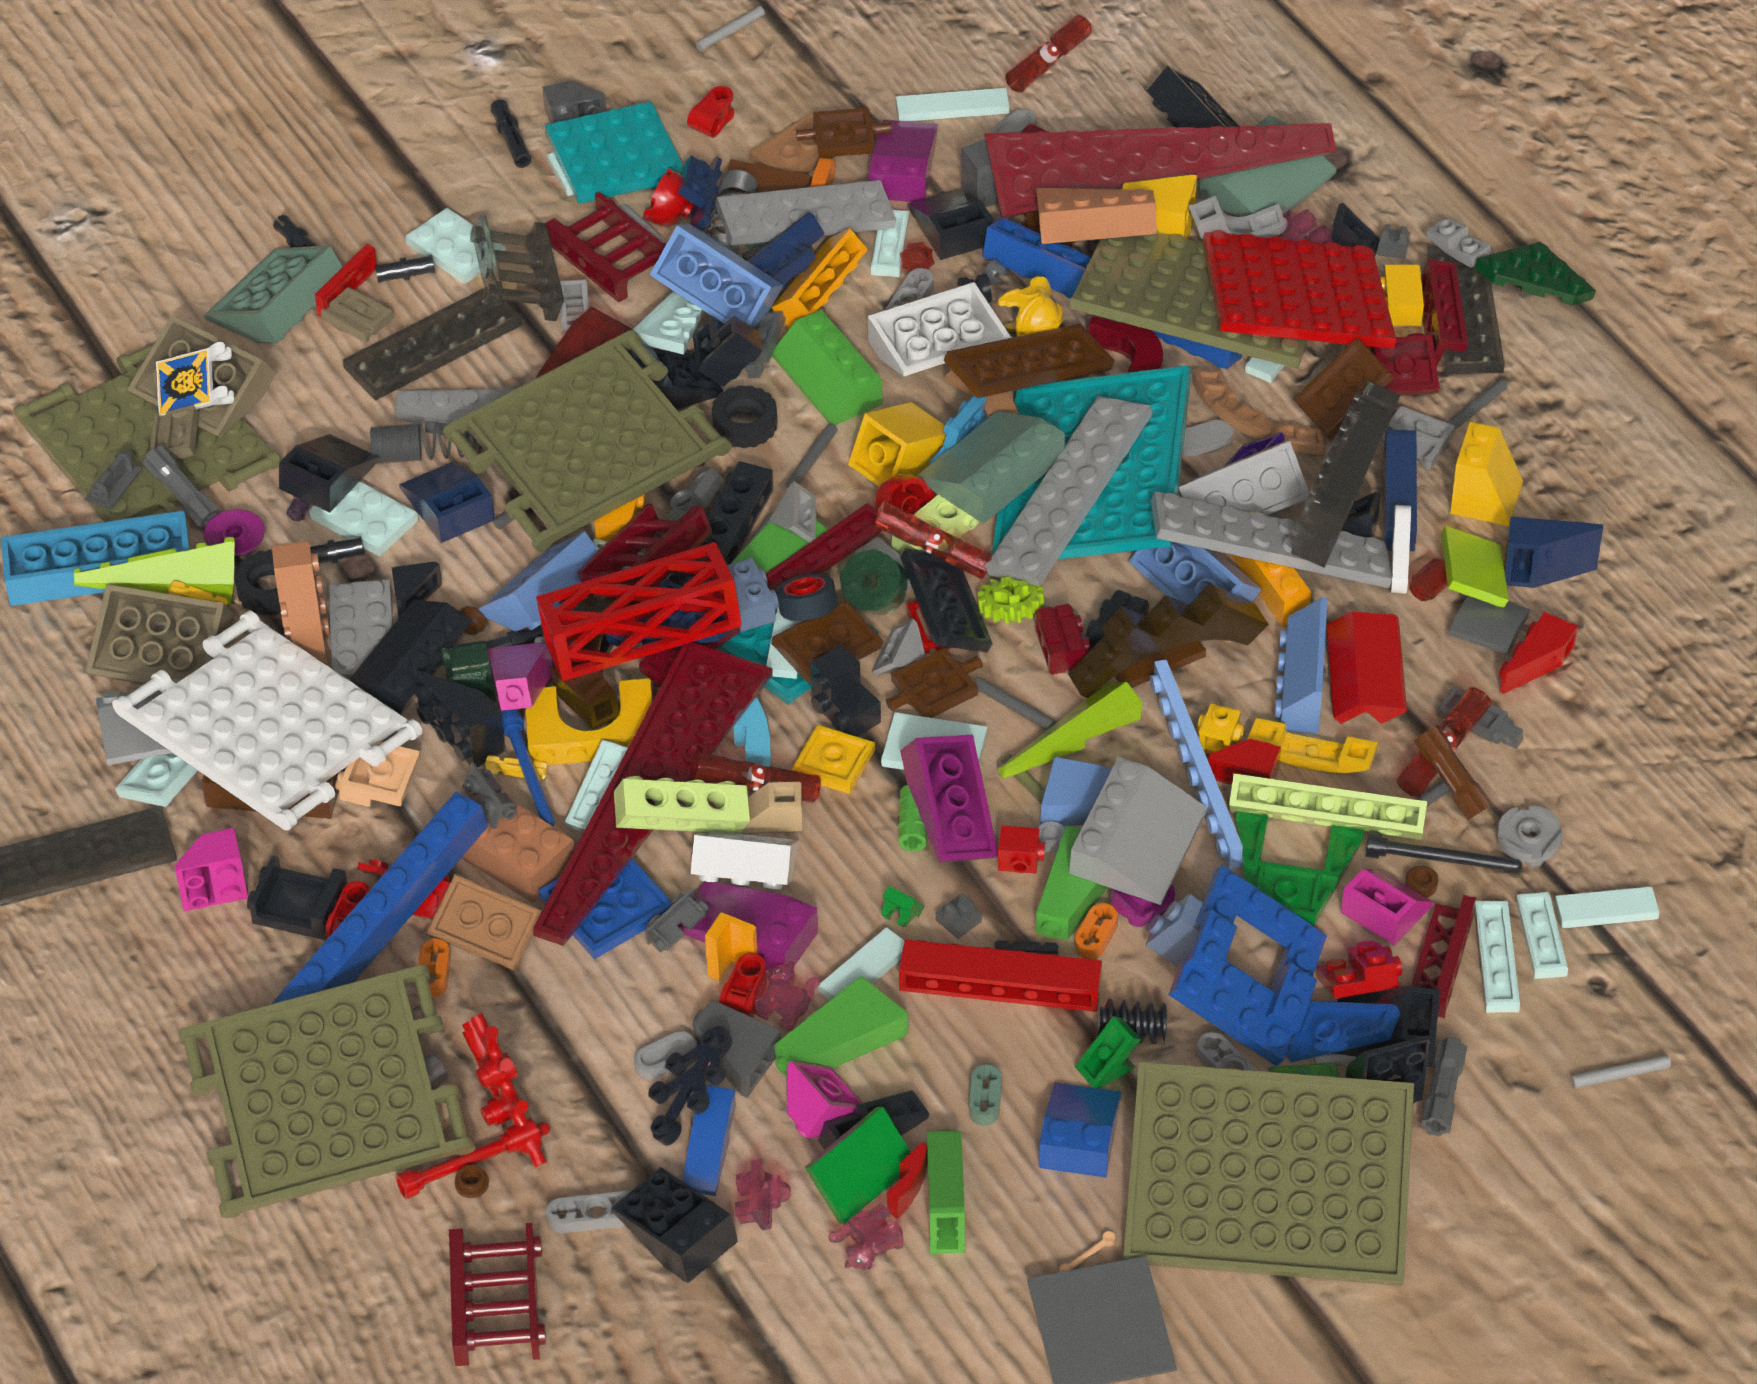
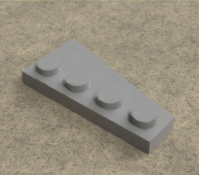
M515 389L397 391L396 420L422 423L424 425L426 421L449 424L451 421H455Z

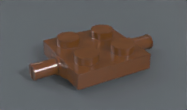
M869 107L813 112L814 124L812 128L796 129L797 141L814 140L818 148L819 158L871 154L875 147L874 139L876 134H892L891 122L874 123L870 117Z
M942 648L891 673V682L901 693L886 699V704L891 711L909 704L922 717L932 718L978 695V686L971 680L968 673L982 668V661L976 655L962 663L952 658Z

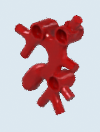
M483 1013L462 1024L465 1030L462 1034L479 1066V1069H476L478 1080L482 1087L487 1088L493 1097L484 1103V1107L480 1108L481 1115L487 1126L494 1124L497 1127L511 1120L513 1126L505 1129V1133L500 1135L505 1150L508 1154L512 1152L516 1154L523 1152V1154L528 1153L536 1168L547 1162L540 1148L543 1145L541 1135L534 1121L525 1115L529 1106L521 1098L511 1079L517 1077V1071L508 1053H502L499 1045L498 1029L495 1026H489Z

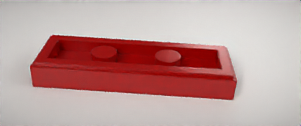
M366 244L314 294L318 316L322 317L321 310L329 308V303L346 288L349 287L356 290L376 271L375 247Z

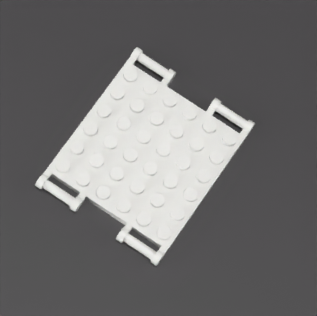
M251 610L241 615L238 622L217 636L211 635L203 641L204 650L214 659L178 683L173 682L164 670H159L151 676L150 681L126 697L120 696L112 703L115 712L120 717L284 830H290L297 824L299 818L320 803H327L333 799L335 791L326 781L359 757L370 765L377 767L385 761L388 754L409 739L415 740L422 735V728L416 720H407L261 622L257 614ZM245 631L251 633L230 648L224 647V645ZM156 691L162 692V694L138 710L134 707ZM397 731V733H396L395 735H393L392 737H390L388 740H386L385 742H383L381 745L376 746V745H378L380 742H382V741L385 740L387 737H389L390 735H392L394 732ZM311 794V795H309L307 798H305L304 800H302L300 803H298L297 805H295L293 808H291L290 810L288 809V808H290L292 805H294L295 803H297L299 800H301L303 797H305L306 795Z

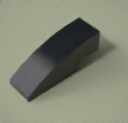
M911 1090L858 1104L852 1115L824 1122L818 1141L824 1150L827 1149L876 1107H884L901 1136L928 1119L930 1113L914 1091Z

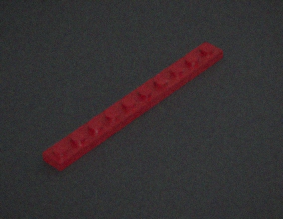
M866 503L766 573L767 587L776 593L777 587L790 578L805 574H823L888 528V518ZM739 628L732 629L717 642L699 645L717 649L737 635L740 630ZM681 647L649 655L639 663L640 672L650 678L658 687H661Z

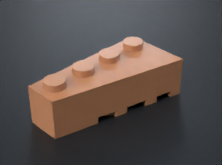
M1036 188L1041 244L1157 234L1153 190Z
M309 541L272 546L273 564L285 638L327 665L324 635H330L327 616L321 617L322 614H326L324 595L318 596V593H323L321 574L314 575V572H320L318 554H311Z

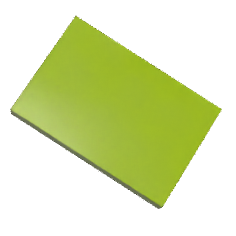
M1445 525L1441 532L1448 589L1504 608L1509 598L1501 545Z

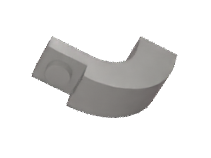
M1216 196L1188 206L1201 238H1203L1205 232L1217 230L1224 231L1227 234L1242 235L1248 233L1256 237L1265 238L1290 231L1279 204L1243 217H1232L1223 213Z

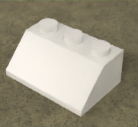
M699 832L694 835L691 874L699 875V880L707 882H718V878L722 877L731 878V884L749 886L751 881L763 882L764 888L782 889L783 884L787 885L792 881L800 840L749 834Z

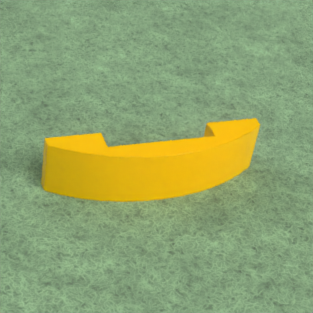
M1260 718L1255 719L1247 740L1254 739L1281 746L1280 762L1307 770L1327 773H1354L1369 770L1378 749V742L1347 736L1345 744L1287 733L1285 723Z

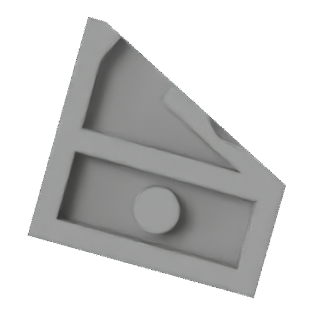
M1400 406L1389 422L1388 430H1416L1417 461L1426 469L1431 470L1453 437L1455 426Z

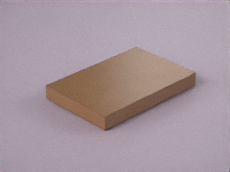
M813 114L807 115L749 151V159L757 165L807 174L814 170L819 161L817 145L814 140L797 141L796 129L812 128L814 124Z
M455 874L426 933L429 936L442 939L450 945L516 972L532 940L533 927L542 910Z

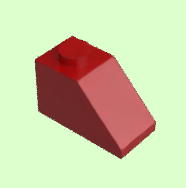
M1248 739L1210 753L1208 763L1215 780L1232 785L1234 774L1275 779L1280 764L1281 746Z

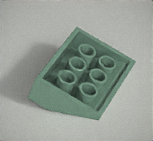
M1268 115L1256 126L1290 124ZM1322 155L1199 180L1200 199L1206 200L1216 196L1220 208L1236 217L1248 216L1279 204L1285 217L1335 175L1336 168Z
M331 246L274 248L203 316L207 321L257 343H277L285 338L286 332L292 326L299 324L304 319L303 316L310 309L316 307L314 294L342 268V265Z
M997 411L920 472L917 477L923 479L932 491L984 524L1049 471L1059 454L1065 449V433L1042 418Z

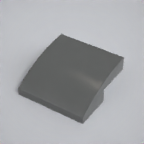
M1467 596L1453 620L1448 635L1507 654L1516 643L1518 631L1527 621L1530 609L1509 602L1503 608Z

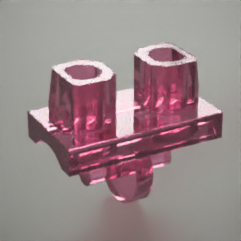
M1308 209L1297 215L1291 210L1283 213V217L1288 221L1286 230L1281 235L1284 240H1294L1297 242L1300 239H1305L1313 243L1323 244L1333 241L1332 232L1325 224L1315 230L1312 229L1317 225L1316 218Z
M762 1159L752 1160L751 1171L736 1174L738 1192L741 1196L750 1195V1199L737 1201L734 1213L741 1224L757 1222L761 1230L772 1229V1209L779 1208L782 1202L790 1198L791 1187L788 1183L782 1181L780 1175H772L763 1169Z

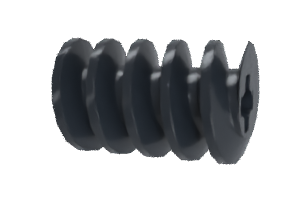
M1108 998L1105 1007L1100 1005L1098 1035L1112 1017L1116 1016L1121 1017L1141 1039L1139 1043H1143L1146 1035L1149 1034L1151 1044L1156 1045L1160 1035L1163 1037L1165 1044L1168 1013L1166 1003H1161L1158 1012H1155L1152 1002H1148L1145 1010L1142 1011L1139 1001H1135L1131 1010H1129L1126 1000L1122 999L1118 1008H1115L1113 1000Z

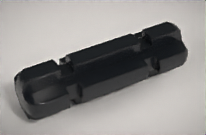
M997 940L994 944V949L1020 950L1047 955L1059 954L1057 943L1045 942V945H1040V942L1014 941L1013 944H1009V941Z

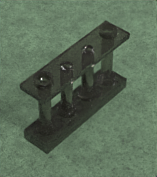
M480 214L476 226H472L470 241L475 246L484 285V300L488 303L490 313L496 314L500 301L506 300L538 304L543 309L545 320L556 321L564 303V296L546 223L534 222L531 232L526 235L489 230L486 215ZM492 242L525 246L529 254L494 250ZM497 262L528 265L530 269H533L534 273L498 269ZM501 281L534 285L538 289V293L504 289Z

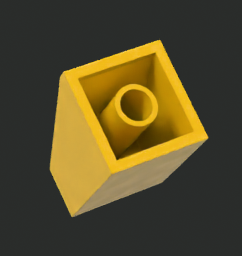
M1197 175L1123 184L1122 189L1153 190L1158 232L1169 235L1178 234L1189 239L1194 220L1188 206L1196 204Z
M913 402L865 413L848 465L877 486L887 477L899 473L917 476L929 466L930 461L943 447L946 434L943 433L945 425Z
M1469 422L1456 462L1450 514L1509 526L1510 516L1513 517L1523 485V479L1500 428Z

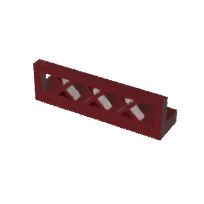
M1428 259L1421 274L1424 302L1422 319L1425 335H1432L1436 365L1438 366L1445 349L1465 352L1468 346V337L1456 263Z
M1463 895L1460 908L1437 903L1434 907L1411 986L1440 990L1438 1017L1445 1018L1474 917L1475 897ZM1439 917L1456 919L1455 925L1444 929L1438 921ZM1444 940L1448 945V949L1437 954L1431 945ZM1437 965L1441 970L1440 976L1430 980L1424 969Z

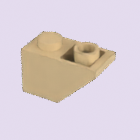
M801 782L767 783L748 797L750 822L741 833L802 831Z

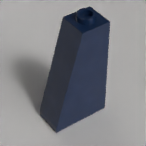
M1386 430L1382 464L1384 542L1387 551H1392L1395 505L1411 506L1409 551H1415L1417 535L1416 430Z

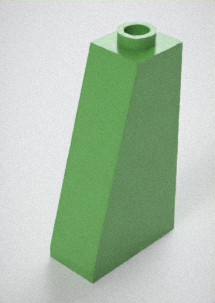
M817 520L815 539L828 531ZM769 522L731 564L753 558L758 569L762 568L766 574L808 545L809 542Z
M1066 825L1036 913L1037 934L1045 935L1049 938L1068 940L1085 919L1089 910L1109 888L1069 874L1071 849L1082 828Z
M860 976L775 1044V1064L778 1070L785 1076H787V1065L790 1061L835 1068L908 1034V1012Z
M961 1131L927 1132L930 1254L965 1253V1204Z

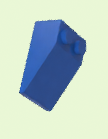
M1055 1082L1040 1137L1039 1168L1106 1178L1122 1092Z

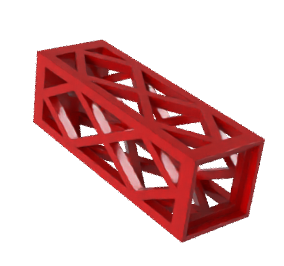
M716 542L536 596L545 644L562 682L742 627L734 578ZM702 557H705V558H706V562H705V561H692V560H696V559H699V558H702ZM668 570L697 574L680 589L649 587ZM646 575L634 586L616 585L617 583ZM589 594L618 598L602 613L571 611ZM567 599L558 608H554L552 603ZM633 600L641 601V603L626 607ZM676 610L707 612L688 630L659 625ZM721 614L723 615L724 621L711 624ZM653 616L646 623L635 622L637 620ZM598 634L630 636L611 653L582 649ZM644 637L662 638V640L633 648ZM574 640L569 646L567 645V642ZM571 661L586 663L572 667Z

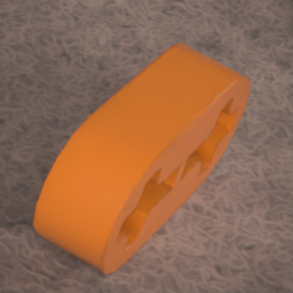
M819 158L810 187L832 185L836 168L835 159Z
M1099 903L1089 910L1075 936V951L1080 957L1096 959L1103 954L1118 926V912L1112 905ZM1103 917L1108 918L1103 920L1101 926L1098 925V920H1102ZM1092 936L1095 937V942H1091L1090 945L1084 944H1088Z
M438 938L429 939L421 945L418 965L428 966L430 977L431 974H436L434 983L429 984L432 998L438 997L446 991L451 963L449 945L446 941ZM435 952H438L437 961L432 962L431 957H433Z

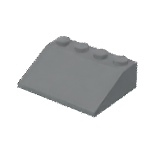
M172 679V681L175 682V683H178L179 681L182 680V679ZM142 685L135 687V688L133 689V691H135L136 689H138V688L141 687ZM109 691L102 694V697L96 698L107 766L172 753L115 712L112 705L113 701L120 696L126 697L133 691L124 693ZM156 691L134 707L138 710L162 694V692Z
M1118 757L1071 849L1069 874L1161 905L1207 812V807L1150 767Z

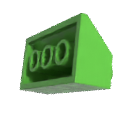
M822 310L796 320L775 347L772 357L829 424L837 425L882 405V379Z

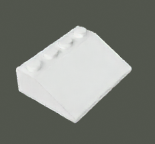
M974 282L868 316L869 344L882 362L902 376L944 364L943 360L947 351L1011 338Z

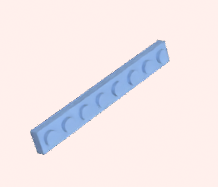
M1166 659L1155 661L1154 675H1150V686L1153 694L1158 693L1160 712L1163 717L1167 716L1169 720L1168 729L1170 737L1178 742V756L1181 763L1186 762L1188 781L1190 786L1196 787L1197 801L1207 807L1206 824L1209 833L1215 834L1218 856L1225 859L1229 870L1239 868L1242 863V843Z

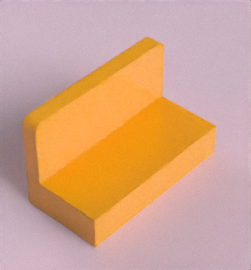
M723 912L719 914L705 934L707 973L709 977L720 981L732 962L736 964L737 960L744 954H758L756 927Z

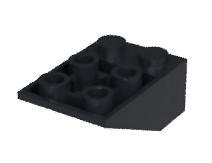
M959 188L907 203L908 209L940 260L984 248L987 227L993 224V218L982 201Z
M646 347L657 362H662L668 369L663 379L652 381L676 409L717 398L721 392H724L719 384L697 370L695 352L684 353L683 355L667 350ZM632 349L626 350L642 369L646 367Z
M328 434L296 445L279 462V489L330 513L380 461V457Z
M421 671L414 673L416 685L414 693L418 700L417 714L420 720L426 725L429 724L435 730L438 738L443 743L447 742L454 749L455 754L461 761H466L469 765L474 762L478 768L485 764L487 756H498L505 752L501 710L482 691Z
M1404 986L1338 999L1337 1002L1396 1005L1400 1011V1016L1390 1040L1331 1054L1358 1057L1365 1051L1429 1035L1430 1045L1427 1067H1432L1440 990Z
M1426 1035L1365 1051L1346 1065L1345 1078L1414 1083L1413 1104L1421 1101L1424 1091L1430 1037Z
M662 1167L611 1207L612 1212L666 1269L686 1283L692 1281L738 1242L732 1216L729 1212Z

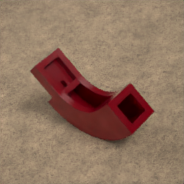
M1092 316L1089 322V333L1104 349L1118 352L1130 359L1131 364L1128 368V373L1163 368V348L1160 340L1152 330Z

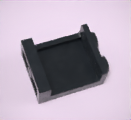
M272 856L267 867H262L259 874V883L255 891L252 890L247 899V909L250 910L252 924L326 940L325 928L328 917L334 910L342 889L348 884L346 871L333 868L327 879L283 869L280 867L279 857Z

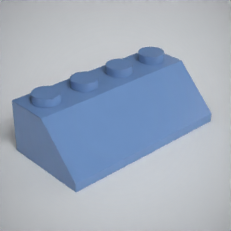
M691 224L676 226L650 273V276L725 324L735 315L752 328L770 310L783 287V284Z
M585 531L548 548L480 606L478 610L486 618L515 632L525 627H528L529 630L538 627L541 624L536 596L581 583L577 571L598 552L597 548ZM558 601L552 604L556 609L562 604V602Z
M1172 542L1171 547L1137 550L1129 560L1137 570L1165 595L1186 604H1190L1210 583L1251 602L1254 601L1262 590L1218 551Z
M1320 598L1288 616L1287 629H1281L1280 648H1286V651L1279 652L1278 671H1284V676L1278 675L1277 694H1283V698L1276 699L1275 718H1281V723L1286 724L1287 731L1317 734L1319 732L1327 598Z

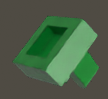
M888 885L882 896L885 901L881 915L890 920L892 914L895 911H899L900 917L896 924L904 928L915 916L919 918L925 906Z

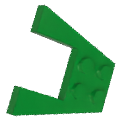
M1236 811V831L1243 846L1241 864L1244 880L1315 926L1362 844L1364 830L1332 825L1324 870L1260 861L1268 816Z

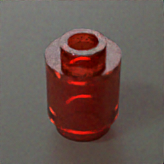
M1439 558L1431 559L1412 577L1409 588L1415 598L1424 602L1432 600L1448 586L1444 560Z

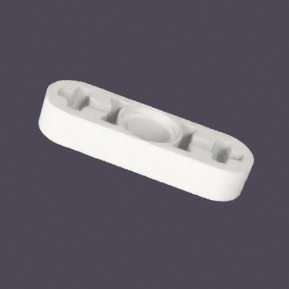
M1395 505L1391 593L1407 594L1411 506Z

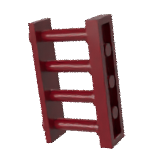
M598 192L595 194L596 211L574 224L566 226L555 218L546 222L547 244L617 302H621L628 298V280L655 265L666 243L659 241L617 207L613 200L607 199ZM602 220L610 226L587 241L581 240L576 236ZM618 235H621L628 241L606 255H600L595 251L596 248ZM637 249L646 255V257L624 270L617 269L612 265Z
M647 504L577 571L581 583L618 572L624 566L634 567L697 548L713 532L703 507L692 506L679 520L658 519L653 505ZM656 531L666 532L662 537H654ZM642 549H648L643 555L638 554ZM666 571L649 587H657L673 571ZM646 575L636 577L627 581H623L617 584H626L634 586Z
M525 1223L526 1241L471 1245V1242L464 1241L463 1228L449 1229L452 1348L455 1366L469 1365V1351H475V1347L531 1343L533 1360L540 1359L539 1345H546L545 1324H538L535 1257H542L541 1236H534L532 1223ZM527 1255V1270L472 1274V1271H466V1263H472V1259ZM528 1284L529 1299L473 1303V1300H467V1292H473V1288ZM529 1313L530 1328L478 1333H474V1329L468 1330V1321H474V1317Z

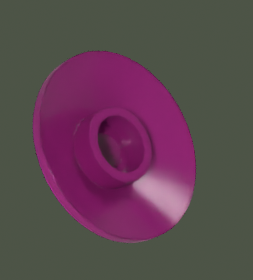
M246 510L222 512L214 516L204 529V540L207 546L224 543L225 538L234 537V556L251 552L261 544L265 536L262 520L256 514Z

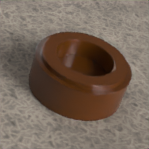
M1416 866L1407 872L1405 885L1428 898L1437 891L1438 875L1427 866Z

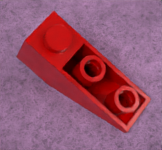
M1544 612L1537 622L1533 621L1527 630L1525 640L1523 642L1519 641L1516 644L1512 659L1509 662L1505 661L1500 668L1498 678L1501 679L1500 693L1505 694L1561 667L1575 647L1578 626L1547 612Z

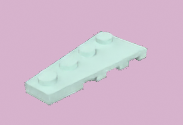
M673 291L633 330L641 337L640 342L645 347H656L684 355L704 310Z

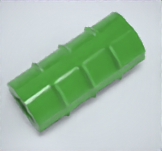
M906 785L900 790V801L898 802L900 805L898 814L899 846L906 851H920L927 845V832L909 786Z

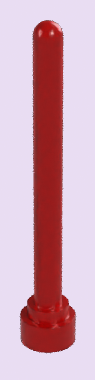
M547 1122L536 1124L541 1137L547 1135L551 1130ZM501 1139L479 1147L469 1154L457 1156L423 1171L407 1169L395 1175L396 1182L403 1198L407 1200L419 1195V1190L424 1189L425 1184L457 1172L467 1165H474L501 1154L506 1150Z

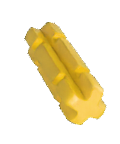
M173 580L168 588V594L219 602L224 603L226 606L228 600L222 596L215 595L213 597L211 592L191 585L185 587V583Z
M487 756L485 770H490L494 775H499V772H503V776L525 778L517 758L504 757V760H501V756ZM534 760L533 765L539 780H545L548 772L547 763Z

